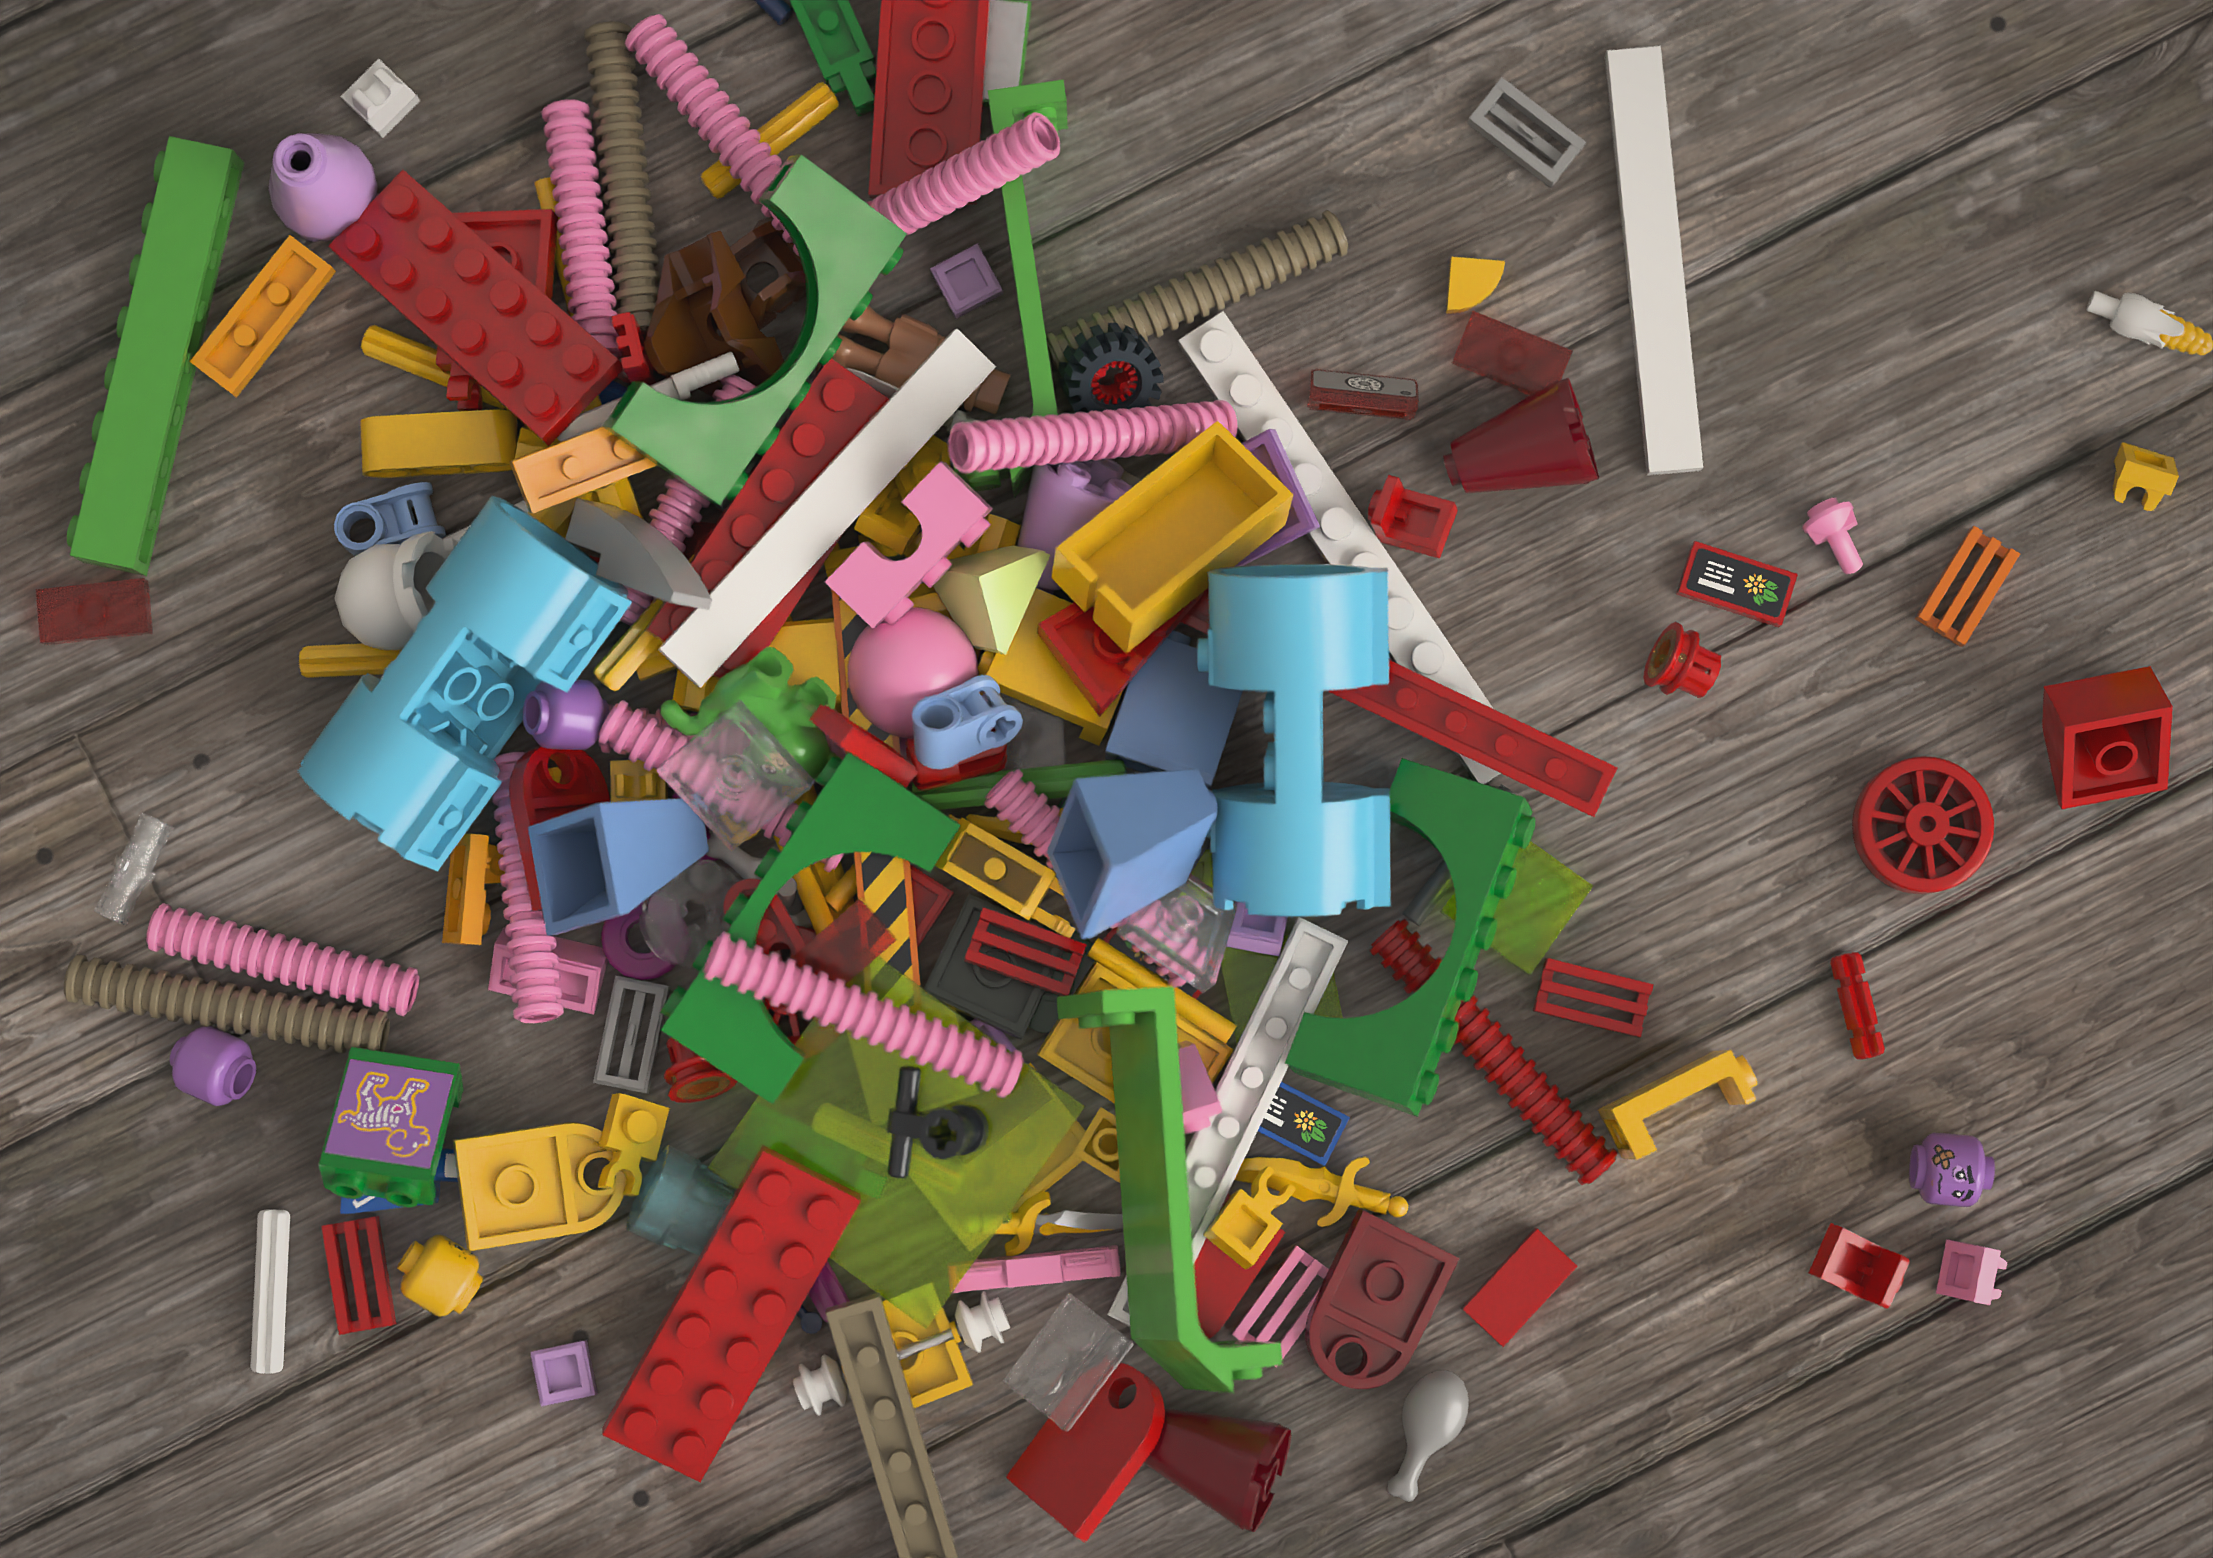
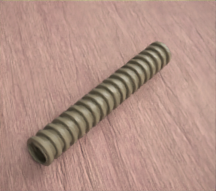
M601 22L586 29L584 38L587 42H590V45L586 48V55L592 59L588 64V71L594 75L589 81L590 88L596 91L591 100L593 106L598 108L594 112L593 117L594 121L600 124L595 130V135L597 139L602 140V143L597 146V152L600 156L604 157L599 162V169L606 174L601 178V185L607 189V192L603 195V202L609 205V209L604 212L606 220L611 222V225L606 228L607 235L613 238L608 248L611 254H615V258L610 261L612 269L617 271L612 280L614 286L619 287V291L614 296L616 302L621 304V307L616 312L618 314L630 312L631 315L633 314L646 337L659 287L656 286V283L660 281L661 274L654 269L659 264V257L652 252L657 248V241L655 238H651L650 235L655 231V224L649 221V218L653 215V208L647 205V201L652 197L651 191L645 188V185L650 180L648 173L643 172L648 162L647 158L641 155L646 149L644 140L639 139V136L644 133V128L641 123L637 122L642 117V111L639 107L635 106L640 101L639 92L634 90V87L638 85V78L635 74H632V71L636 68V61L630 57L633 52L629 51L625 46V41L632 28L622 22Z
M1326 210L1322 212V219L1316 220L1314 217H1310L1306 221V226L1301 227L1299 224H1294L1291 226L1290 233L1286 234L1283 230L1276 232V239L1272 241L1265 237L1261 239V245L1256 248L1253 244L1245 246V252L1242 254L1235 250L1230 253V259L1226 261L1221 257L1215 259V266L1210 268L1206 264L1199 266L1200 272L1197 274H1193L1191 271L1185 272L1184 279L1181 281L1174 277L1169 279V286L1165 288L1158 284L1153 287L1154 292L1149 295L1142 291L1138 293V299L1133 302L1130 298L1124 299L1122 307L1116 308L1114 305H1110L1107 307L1108 313L1101 315L1097 311L1092 313V320L1086 322L1081 318L1076 321L1077 326L1072 329L1065 325L1061 327L1062 333L1056 336L1053 332L1047 333L1048 352L1058 374L1061 375L1058 371L1059 362L1068 363L1063 354L1067 345L1076 350L1079 345L1074 337L1081 332L1086 339L1093 337L1090 329L1092 326L1099 324L1104 333L1108 332V323H1117L1122 331L1125 326H1129L1135 330L1138 336L1141 334L1146 342H1148L1147 336L1154 334L1156 338L1163 336V329L1168 327L1170 330L1175 331L1179 328V322L1193 323L1194 316L1200 314L1203 318L1209 316V309L1215 307L1220 311L1225 308L1224 303L1229 300L1236 304L1240 302V296L1243 294L1252 297L1255 295L1256 288L1261 287L1264 291L1268 290L1271 287L1270 282L1276 280L1281 284L1286 281V275L1288 274L1297 277L1301 275V269L1304 267L1313 270L1317 267L1316 262L1320 260L1327 264L1332 261V255L1336 253L1340 257L1347 255L1348 242L1338 218L1334 213L1332 214L1331 211Z
M77 954L70 961L64 979V994L67 1002L77 1003L82 999L84 1005L94 1006L96 1002H99L100 1007L103 1009H110L113 1005H116L119 1012H127L130 1008H133L134 1014L141 1016L149 1011L151 1018L160 1019L165 1014L167 1020L177 1022L181 1017L184 1023L188 1025H194L196 1021H200L201 1027L217 1024V1028L220 1031H227L230 1027H233L236 1034H244L247 1030H250L251 1036L258 1038L263 1033H266L268 1039L277 1041L282 1036L285 1043L294 1044L296 1040H301L302 1046L311 1047L313 1043H317L318 1048L321 1050H328L330 1046H334L337 1053H345L351 1047L384 1052L389 1036L390 1019L387 1012L378 1011L375 1016L371 1015V1010L367 1008H361L359 1012H355L354 1006L344 1005L342 1009H338V1005L335 1002H328L325 1006H322L319 999L313 998L306 1003L304 997L295 995L290 1000L287 994L278 992L274 997L271 996L270 990L261 989L258 993H255L254 988L250 986H244L242 990H238L237 984L227 983L225 987H221L220 981L212 979L208 984H205L202 977L196 976L189 981L187 975L177 973L173 978L169 971L161 970L158 974H155L153 968L144 967L141 971H138L137 966L133 964H127L124 968H121L120 962L110 961L105 965L101 958L94 957L88 962L85 955Z

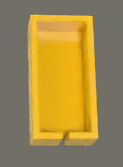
M1217 420L1057 546L1051 578L1084 612L1094 606L1092 620L1127 654L1209 587L1210 570L1236 566L1286 525L1294 494Z

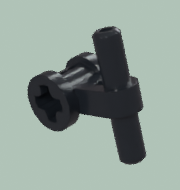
M905 1065L899 1069L895 1108H890L886 1131L892 1133L887 1173L890 1177L906 1178L909 1176L914 1138L920 1139L923 1148L932 1157L949 1159L958 1155L977 1152L984 1146L989 1134V1126L985 1115L979 1108L970 1104L940 1108L931 1112L918 1111L922 1071L919 1067Z

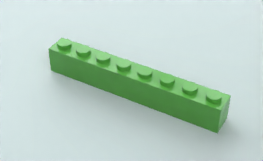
M169 136L166 151L161 150L157 155L154 165V180L158 183L153 203L148 202L145 206L141 222L142 233L146 234L141 255L136 254L134 256L129 271V283L133 286L129 307H122L117 321V336L121 338L116 359L111 358L105 371L104 386L106 390H109L104 411L99 410L92 426V440L96 442L92 463L87 462L84 465L80 476L79 490L84 495L79 515L72 517L67 531V545L71 547L70 556L83 563L143 576L148 574L196 367L189 361L202 345L244 162L233 149Z

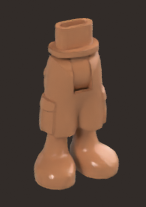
M868 305L858 319L853 321L849 318L841 330L847 333L865 335L886 343L888 347L887 352L880 353L866 348L838 334L837 336L842 339V342L832 359L844 368L875 375V378L900 388L942 343L945 337L938 334L939 331L931 325L908 315L902 314L901 318L897 317L895 322L876 313ZM818 363V365H817L815 374L817 373V371H818L819 368L821 367V364H819V363ZM994 369L963 402L965 411L971 412L974 406L996 415L1010 374Z

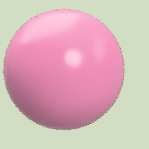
M912 607L894 625H890L884 620L876 628L868 625L855 641L848 662V684L853 700L860 712L877 728L901 738L914 737L912 712L917 702L925 697L937 695L959 686L973 677L979 676L976 652L964 631L947 616L930 609Z

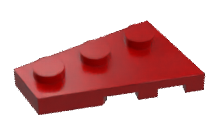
M1204 591L1127 654L1092 620L1094 606L1084 612L1074 602L1038 623L1037 634L1100 717L1203 596Z

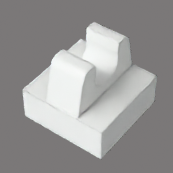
M380 59L341 96L382 138L420 102L418 96Z

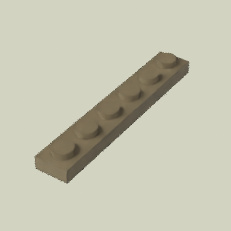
M880 1292L826 1308V1316L899 1558H959Z

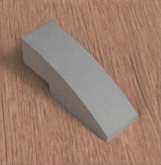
M576 498L565 540L601 553L596 572L597 576L670 603L710 610L712 598L701 578L682 552L659 530L640 517L617 506Z

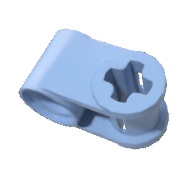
M429 482L405 485L383 495L350 503L339 511L334 522V531L339 542L354 556L375 544L401 545L411 536L429 531H434V534L441 539L446 536L444 527L437 525L429 497L433 493V488ZM413 506H414L415 513H416L417 520H418V524H417V525H416V522H415V519H414V515H413V512H412V507H413ZM364 518L375 521L376 529L374 535L368 541L356 543L350 540L349 532L351 526L356 521Z
M988 675L973 677L959 686L937 695L925 697L914 706L912 722L915 755L922 765L931 769L952 767L962 760L988 749L1001 747L1010 742L1022 727V716L1015 707L1007 705L1001 698L1000 688L995 679Z

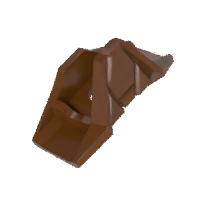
M773 217L760 220L752 231L730 246L745 275V278L741 281V291L759 330L776 319L777 314L775 312L783 313L792 306L793 301L799 302L806 297L807 290L800 256H797L793 251L794 243H786L782 237L783 229L776 230L772 226ZM758 264L771 265L778 272V278L759 293L751 290L747 284L749 271ZM712 315V327L716 334L723 338L717 326V323Z
M721 231L710 233L706 237L678 251L665 255L656 305L644 340L645 353L652 367L659 374L670 378L671 375L732 352L739 367V372L732 375L738 376L757 387L780 368L784 359L775 338L766 337L759 330L741 291V281L745 278V275ZM712 315L717 323V326L723 338L717 335L712 327ZM717 380L698 389L712 396L716 389L721 390L724 385L720 380Z

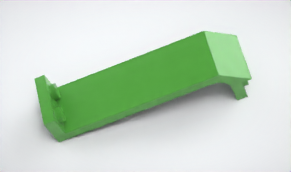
M1063 79L987 90L993 134H998L1002 129L1011 127L1012 124L1019 120H1024L1025 117L1032 113H1040L1047 117L1055 127L1057 134L1058 130L1067 129V108ZM1019 175L1015 180L1006 182V184L1001 186L1033 402L1032 416L1044 417L1050 414L1057 415L1023 179L1022 175ZM1034 465L1030 467L1018 466L1012 469L974 470L969 473L960 472L954 466V471L974 491L1001 487L1000 479L1011 478L1015 499L1032 476Z
M1174 987L1102 990L1057 997L1058 1019L1078 1018L1079 1029L1109 1027L1131 1339L1184 1389L1234 1393L1233 1380L1261 1378L1262 1367L1282 1365L1281 1342L1244 1340L1211 1342L1205 1337L1198 1323Z

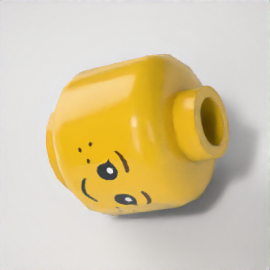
M441 1234L432 1236L424 1245L416 1240L413 1241L397 1266L398 1270L405 1273L401 1280V1293L409 1300L438 1317L446 1316L452 1311L460 1314L468 1306L483 1281V1276L477 1273L479 1269L478 1257Z

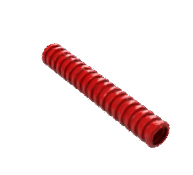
M1398 919L1371 944L1372 947L1369 949V952L1373 956L1378 953L1384 959L1380 964L1384 968L1390 966L1395 971L1392 975L1395 981L1402 979L1405 982L1404 991L1407 994L1412 991L1415 993L1437 970L1442 959L1441 957L1434 959L1430 954L1432 947L1429 944L1422 946L1418 941L1421 935L1417 931L1411 934L1406 928L1409 922L1406 919L1401 921ZM1472 995L1468 1002L1461 1001L1454 1019L1459 1024L1454 1045L1459 1042L1464 1047L1461 1051L1463 1056L1468 1057L1471 1055L1475 1060L1473 1067L1476 1070L1483 1068L1487 1073L1484 1079L1488 1083L1494 1081L1498 1085L1496 1092L1500 1096L1506 1094L1510 1098L1507 1104L1511 1108L1517 1106L1522 1111L1519 1115L1522 1121L1529 1119L1532 1122L1531 1131L1534 1134L1541 1132L1545 1137L1542 1143L1546 1147L1552 1145L1556 1149L1554 1156L1558 1160L1564 1158L1568 1162L1565 1168L1569 1172L1576 1171L1580 1175L1577 1179L1579 1184L1592 1183L1615 1162L1618 1152L1614 1148L1608 1150L1604 1146L1606 1139L1602 1135L1596 1137L1592 1133L1594 1126L1590 1122L1584 1124L1580 1120L1583 1116L1580 1110L1573 1112L1569 1108L1570 1099L1568 1097L1562 1099L1557 1094L1560 1090L1556 1084L1549 1086L1545 1081L1548 1075L1544 1071L1538 1073L1534 1069L1536 1062L1533 1059L1526 1060L1522 1056L1525 1050L1521 1046L1515 1048L1510 1043L1513 1040L1511 1034L1503 1035L1500 1032L1501 1023L1498 1020L1493 1023L1487 1017L1490 1011L1487 1008L1480 1010L1476 1005L1479 999L1475 995Z

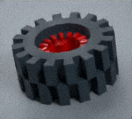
M1108 323V332L1104 333L1098 324L1090 327L1093 337L1086 339L1082 332L1074 337L1079 345L1076 350L1069 345L1065 348L1063 354L1068 363L1059 362L1058 371L1063 377L1059 379V382L1075 413L1102 412L1108 409H1131L1133 407L1145 408L1146 406H1152L1148 399L1149 397L1159 400L1162 391L1157 383H1164L1163 373L1159 368L1161 365L1141 334L1138 336L1133 328L1125 326L1122 331L1117 323ZM1115 365L1119 368L1123 367V372L1114 376L1113 384L1103 386L1098 383L1097 380L1106 375V370L1109 369L1108 366L1115 368Z

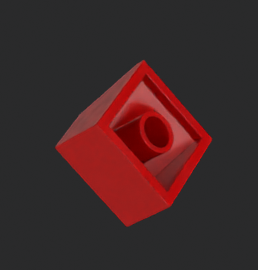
M2151 666L2044 686L2042 729L2057 800L2061 809L2168 789L2173 706Z

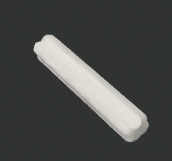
M279 1209L262 1210L258 1213L251 1346V1369L256 1373H277L283 1368L290 1214L288 1211Z

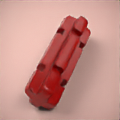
M1859 952L1835 956L1831 959L1830 964L1834 980L1839 979L1841 987L1837 988L1847 1031L1852 1030L1854 1037L1849 1038L1853 1055L1856 1059L1860 1060L1880 1056L1884 1053L1885 1047L1881 1031L1876 1032L1874 1027L1875 1024H1878V1019L1868 981L1863 982L1861 974L1866 973L1862 956Z

